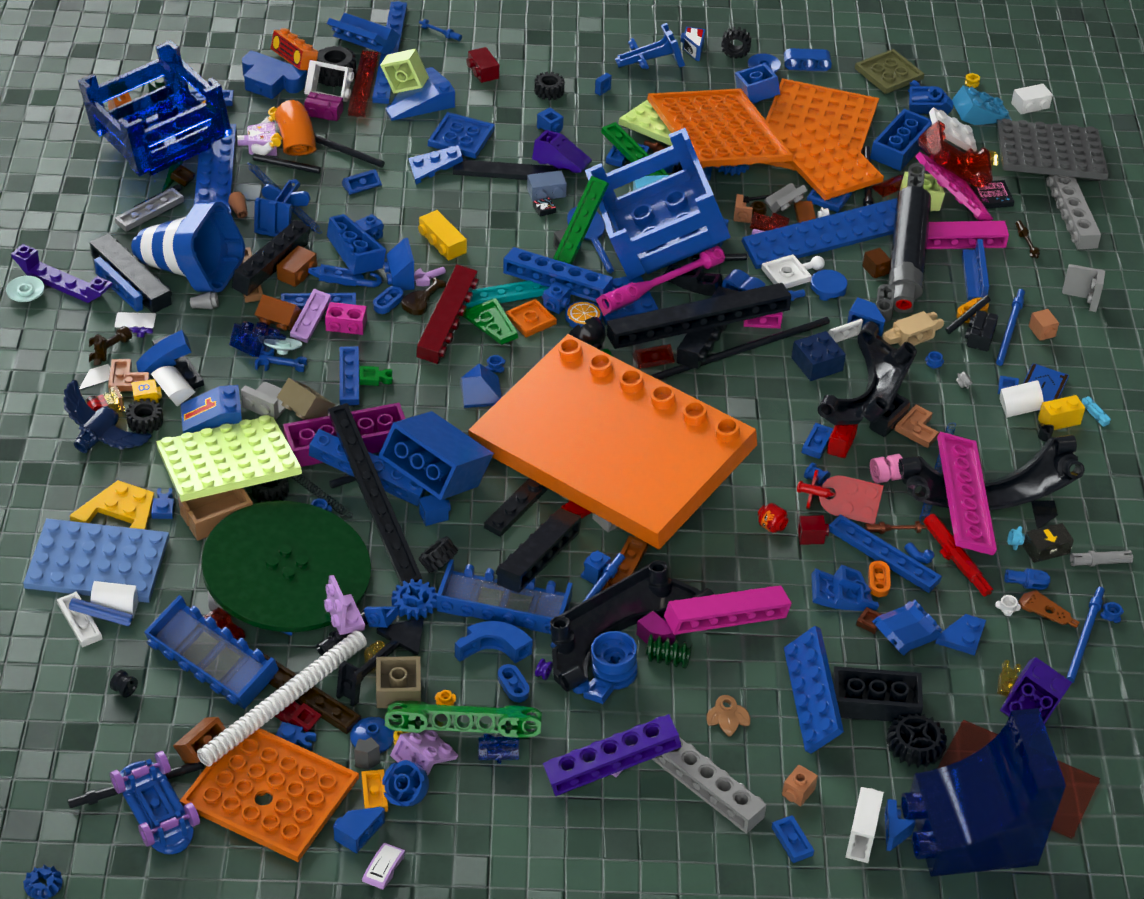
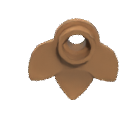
M729 695L718 697L715 706L708 711L706 716L708 726L719 724L722 731L728 737L734 734L739 724L742 726L750 725L748 711L744 707L737 705L736 700ZM723 703H728L730 707H725Z

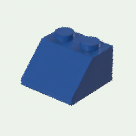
M404 238L386 254L387 262H384V272L388 273L386 275L387 284L400 287L403 291L415 289L414 259L409 240Z

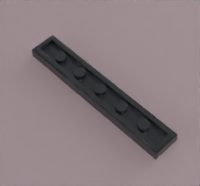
M463 160L453 166V175L527 180V175L558 171V168L547 165Z

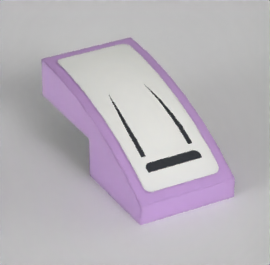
M383 843L369 864L362 882L384 889L393 878L395 868L404 859L405 850Z

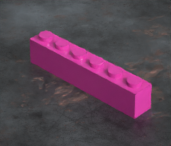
M1005 221L929 222L927 249L976 248L977 239H983L984 248H1006L1009 233Z
M780 585L669 601L664 618L673 634L676 635L786 618L792 603Z

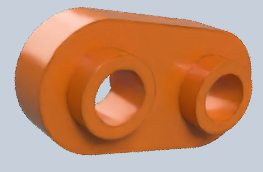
M883 561L872 562L868 570L870 593L876 597L887 596L891 586L890 567Z

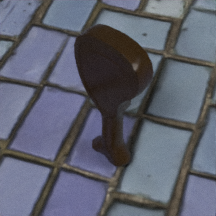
M433 278V284L428 289L407 294L401 300L402 309L412 315L419 316L427 311V302L430 296L439 288L446 287V281Z

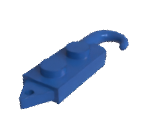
M321 264L319 267L308 269V273L319 278V281L326 283H337L355 287L356 285L378 287L382 283L381 276L376 273H370V276L377 279L373 281L364 279L362 274L353 275L348 268Z

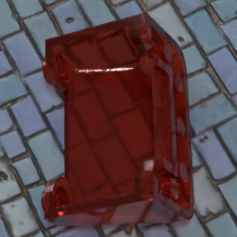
M941 121L935 122L919 136V147L936 164L975 187H984L993 180L989 150L982 147L981 151L973 152V149L970 148L967 152L963 153L943 141L946 138L945 132H943L945 124Z

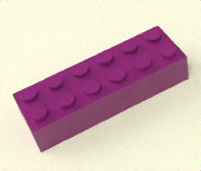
M400 403L351 411L365 446L370 453L380 452L393 422L405 419ZM329 416L283 424L284 437L301 467L323 463L309 456V446L318 429L338 437Z

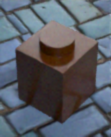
M879 247L864 253L862 266L875 279L889 274L891 259Z

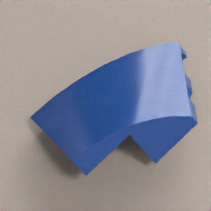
M841 565L834 575L816 568L812 572L813 603L850 611H864L866 607L872 610L878 609L879 604L872 600L870 596L871 590L865 583L860 571Z

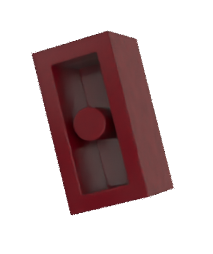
M487 47L468 51L467 66L471 68L474 76L481 83L499 79L500 65Z

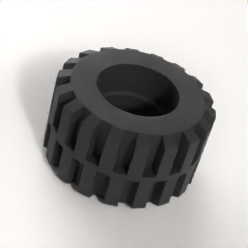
M342 46L325 47V49L319 50L317 61L353 68L354 79L356 78V56L352 50ZM320 67L318 81L326 86L341 87L343 86L345 71Z

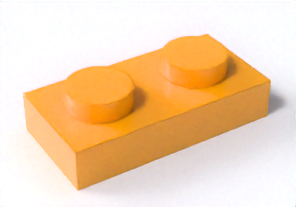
M384 769L361 771L365 809L382 807L385 809V812H388V802L384 795V792H387L385 791V785H382V779L385 774Z

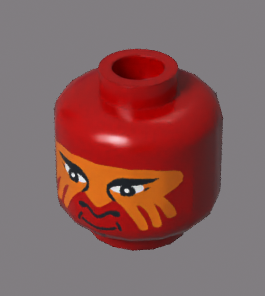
M769 503L766 506L763 505L758 511L759 525L772 533L783 531L788 524L787 511L774 503Z

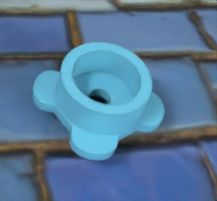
M1021 526L1017 530L1011 529L1007 538L1008 544L1013 545V550H1017L1018 546L1022 545L1025 540V534L1022 533Z

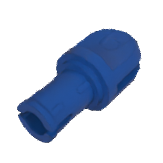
M1029 568L1024 570V572L1007 569L1004 575L1006 583L1022 584L1025 589L1036 590L1048 588L1051 579L1046 572Z

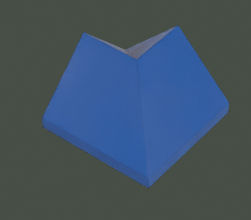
M480 363L460 378L464 408L494 406L502 398L498 376Z

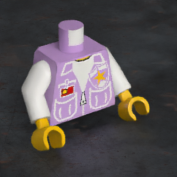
M270 108L268 111L270 117H266L261 123L248 126V135L237 136L238 146L248 145L249 154L251 155L255 153L277 156V147L281 145L282 140L279 133L275 132V122H273L277 108Z

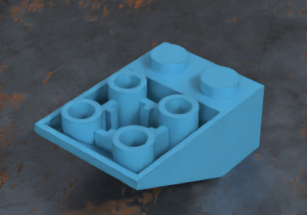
M963 85L952 99L961 120L972 125L997 123V119L1011 120L1009 112L1004 107L1003 101L1000 98H994L986 92L981 93L973 87L969 88Z

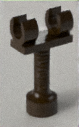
M122 326L116 330V335L108 340L99 334L89 339V347L94 344L95 352L89 354V363L94 360V366H97L102 361L105 362L107 360V348L119 341L125 343L132 338L130 329Z

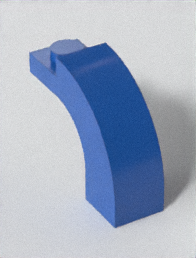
M500 621L480 622L467 627V636L461 637L455 642V657L460 662L480 650L496 649L502 651L514 663H517L532 654L533 640L523 630L512 624Z

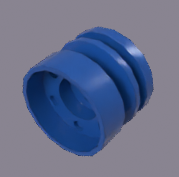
M609 631L595 638L591 645L593 677L612 683L614 690L628 687L637 677V645L634 639L620 631Z

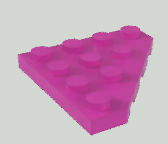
M921 152L916 155L919 163L924 165L925 171H928L941 187L949 190L960 204H964L974 213L973 216L977 220H993L991 214L965 179Z

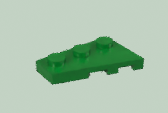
M496 298L466 309L463 317L499 344L503 345L519 338L516 329Z

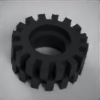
M733 27L732 30L729 28L727 32H724L721 47L722 51H725V55L729 54L730 58L735 56V59H737L738 56L743 58V55L746 56L747 52L749 53L751 36L749 32L746 33V29L741 30V27H738L737 30L736 27ZM739 40L743 44L740 46L732 45L730 41Z
M542 72L535 78L534 92L539 98L542 97L544 100L546 98L548 100H551V98L556 100V97L561 98L564 94L565 80L558 73L554 74V72H551L549 74L545 72L544 74Z
M147 398L146 401L140 399V402H137V400L133 401L134 405L129 404V408L126 409V417L131 431L134 432L136 430L138 434L141 431L143 434L149 431L151 434L153 429L155 431L159 430L158 427H161L163 423L162 407H160L159 403L156 404L155 400L150 402V399ZM143 415H150L149 417H145V418H141V417H140V416H143Z
M288 477L252 486L253 497L259 503L261 501H284L285 497H288ZM267 485H276L274 488H265Z
M445 536L427 548L418 560L428 573H432L438 570L439 567H443L445 563H448L457 554L458 549L450 538Z

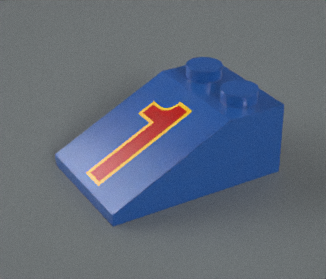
M218 386L182 403L183 433H194L205 428L212 429L223 424L239 423L242 420L239 386Z

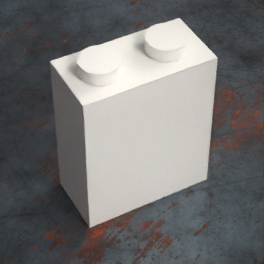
M861 787L845 858L865 863L869 862L884 792Z

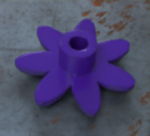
M138 326L129 328L133 333H137V337L144 338L145 333H153V329L145 328L144 326L141 328Z

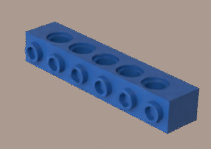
M513 247L503 258L504 274L529 280L546 287H550L555 281L570 287L572 295L597 302L596 299L612 291L613 277Z
M318 429L310 443L309 456L355 477L339 438ZM368 452L385 492L418 507L419 498L423 497L427 490L378 456Z

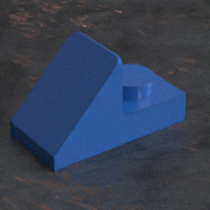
M887 799L884 812L886 851H891L912 835L916 821L901 819V809H897V800Z

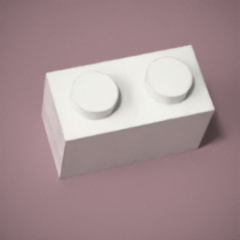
M1044 84L1014 90L1011 104L1020 114L1049 109L1053 94Z

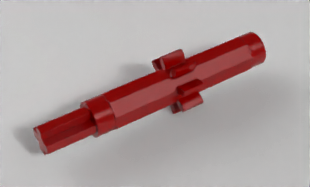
M935 514L927 516L923 523L943 548L939 551L942 556L948 560L952 559L964 576L976 586L984 597L990 595L993 588L983 577V573L979 570L978 566L963 548L955 546L954 536Z

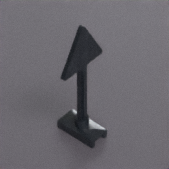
M421 617L418 620L413 619L392 624L388 627L377 628L376 633L390 640V642L360 668L353 666L345 660L339 665L336 697L340 699L345 696L351 699V706L357 705L359 703L361 682L376 667V657H388L398 647L418 655L424 618Z

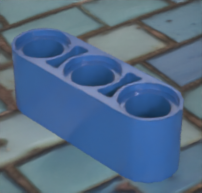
M790 48L784 52V63L788 70L827 71L832 66L831 55L828 50Z

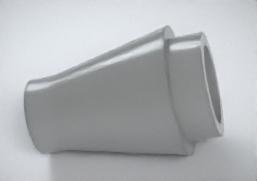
M209 291L196 297H191V308L214 309L219 307L217 293Z

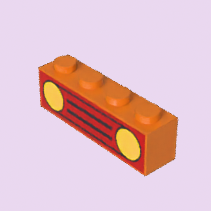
M281 28L280 30H274L271 50L299 70L308 71L310 60L317 61L318 51L312 45L305 43V40L299 39L298 35L292 34L289 29Z

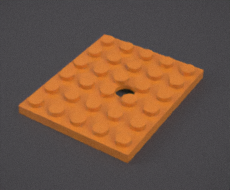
M259 728L252 735H249L248 738L244 739V741L234 746L232 750H229L227 754H224L222 758H219L217 762L213 763L210 767L207 766L184 794L180 802L183 807L190 802L193 803L199 816L299 862L359 779V773ZM266 793L273 797L272 802L268 805H259L255 802L257 796H264Z

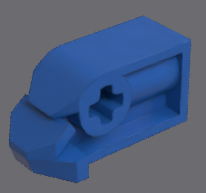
M910 86L909 111L917 114H929L933 107L944 111L947 115L952 111L953 101L943 89L936 86Z

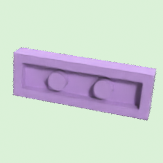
M313 289L290 332V337L308 343L331 300L330 294Z

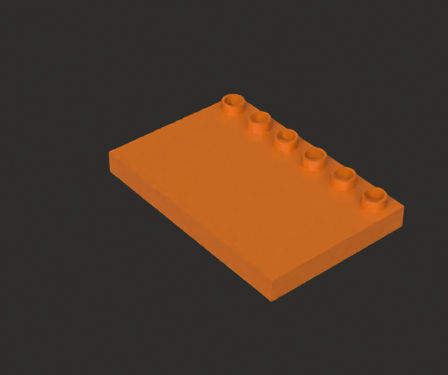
M569 334L468 430L469 437L494 453L492 458L659 550L757 446L755 428Z

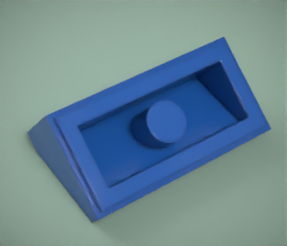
M376 169L343 178L341 182L349 195L382 186Z

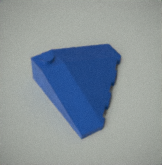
M433 67L425 68L429 78L423 88L399 92L393 99V102L387 106L386 112L391 121L454 108V88Z

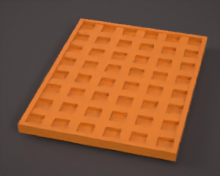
M782 78L779 85L780 94L774 97L766 117V121L776 134L828 119L862 153L879 98ZM788 161L784 163L772 162L768 164L775 167H782L796 171Z

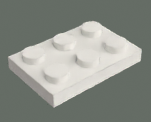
M934 107L929 111L934 133L971 154L977 151L973 130L969 125L960 123L955 117L951 118L944 111L937 110Z

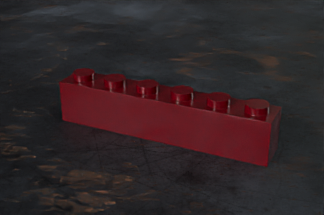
M456 264L417 344V358L438 364L440 358L445 357L446 346L451 344L454 335L453 331L459 327V318L464 316L466 304L471 302L473 296L472 291L478 287L477 270Z

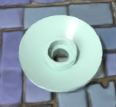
M34 276L17 277L11 280L6 287L7 296L17 302L35 300L44 292L43 282Z
M274 337L264 340L265 345L276 349L277 354L282 355L288 354L290 350L302 347L301 341L291 338Z

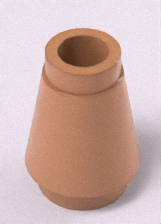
M241 192L231 193L228 203L238 218H245L248 214L245 196Z

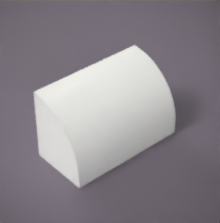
M164 366L151 373L177 407L195 393L178 369L173 366Z
M1038 380L1003 388L1000 391L999 399L1006 418L1040 410L1041 404L1044 402Z
M94 581L90 602L132 614L134 618L139 603L137 588L135 585Z

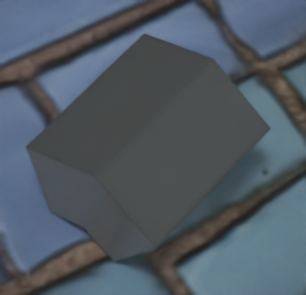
M372 737L367 740L358 739L354 749L355 767L369 770L380 763V747Z

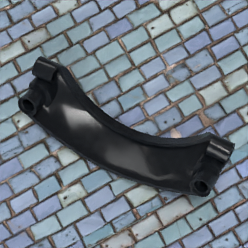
M1075 436L1052 437L1033 459L1017 471L998 479L984 481L989 510L1010 508L1037 500L1082 477L1085 471L1084 465L1078 461V456L1073 454L1077 450ZM921 456L899 459V472L910 496L921 502L949 508L944 475L933 469ZM1075 464V469L1070 472V467ZM921 486V491L915 494V489Z

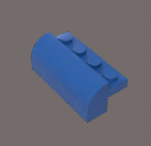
M347 13L343 14L340 21L329 18L327 22L332 27L331 30L335 32L334 37L383 54L391 52L401 36L392 28Z

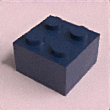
M824 331L794 341L791 358L806 377L813 381L843 371L846 354L829 333Z

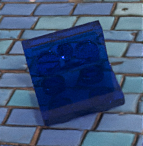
M243 321L242 324L234 323L229 345L253 357H259L264 339L286 340V336L281 334L278 329L268 328V324L262 322L253 324Z

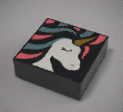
M550 198L533 201V207L540 217L556 213V207Z

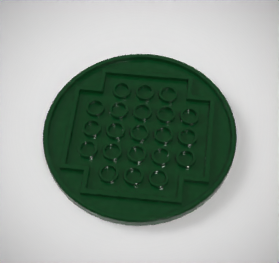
M268 501L241 508L225 517L213 528L203 547L201 571L210 595L225 611L235 618L261 629L278 632H304L332 624L330 612H326L324 600L327 599L326 584H328L329 576L334 575L343 596L351 594L356 606H358L368 589L371 561L366 545L359 534L347 522L335 514L320 507L301 502Z

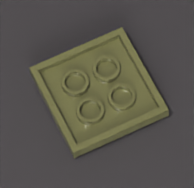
M894 49L855 63V69L885 94L910 85V82L913 80L920 81L924 79V73Z

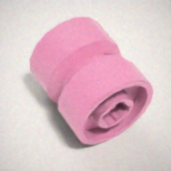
M894 454L887 456L886 459L884 457L871 459L870 473L873 481L879 484L888 482L889 479L892 481L902 479L898 466L899 459L902 456Z

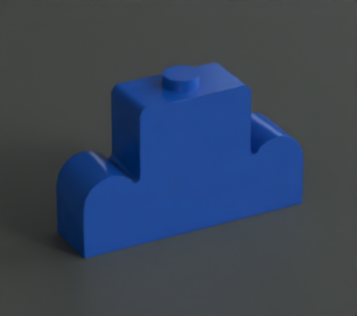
M252 50L242 58L245 90L273 99L283 89H286L289 93H299L306 85L307 70H299L292 64Z

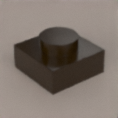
M180 165L171 173L170 178L185 187L194 179L195 173Z

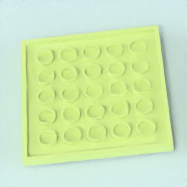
M263 415L252 420H241L237 424H223L212 429L205 428L199 432H187L177 437H165L156 441L157 449L181 502L302 474L301 466L274 417L269 415Z

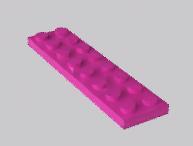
M940 431L937 440L955 546L994 555L997 548L977 442Z

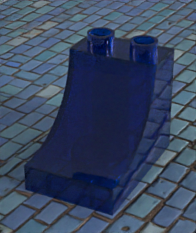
M1039 708L1011 711L1004 728L985 747L951 765L927 772L915 773L910 792L902 793L901 809L904 819L916 821L917 831H914L912 835L915 857L918 860L926 859L931 877L1038 866L1066 787Z

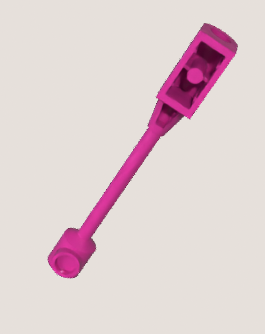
M719 246L712 247L701 252L699 259L650 281L631 282L601 295L596 301L603 316L633 304L652 287L702 266L705 269H710L725 261V254ZM605 299L608 301L609 307H607Z

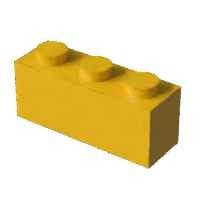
M438 210L419 217L418 230L420 234L424 235L429 243L448 261L467 253V239Z

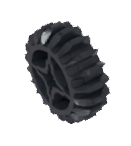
M907 713L905 717L899 715L897 720H893L890 728H888L886 741L889 751L893 752V758L900 757V763L906 761L908 766L916 764L917 768L923 764L927 768L929 763L934 765L937 760H940L946 751L947 736L945 735V729L940 728V722L934 723L933 717L926 718L925 713L922 716H918L917 713L911 716Z

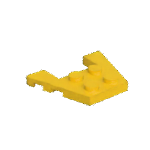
M117 480L70 515V521L90 523L97 513H101L131 523L130 528L147 530V522L151 514L153 498H155L154 492Z

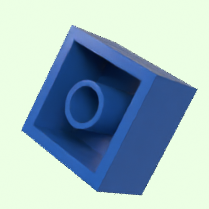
M766 63L735 72L737 89L741 88L753 104L780 94L778 76Z

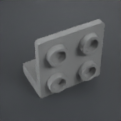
M1069 264L1062 294L1087 298V303H1090L1089 311L1096 312L1104 285L1105 270Z

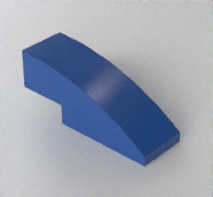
M183 330L164 338L145 352L136 362L138 372H149V375H151L158 368L176 365L175 359L192 353L188 338Z

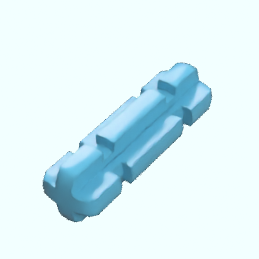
M1087 396L1082 399L1085 409L1101 426L1105 427L1110 424L1111 418L1105 414L1091 397Z

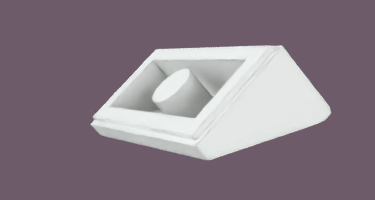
M859 319L830 329L828 333L836 343L857 336L862 329L863 320Z

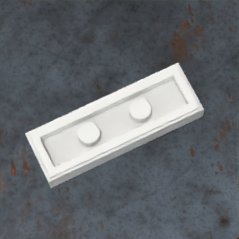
M77 592L57 599L59 608L82 647L102 640V634L91 616L69 610V603L72 598L81 600Z

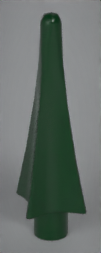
M177 158L176 161L171 160L162 192L167 190L174 182L170 176L176 168L183 164L182 158Z

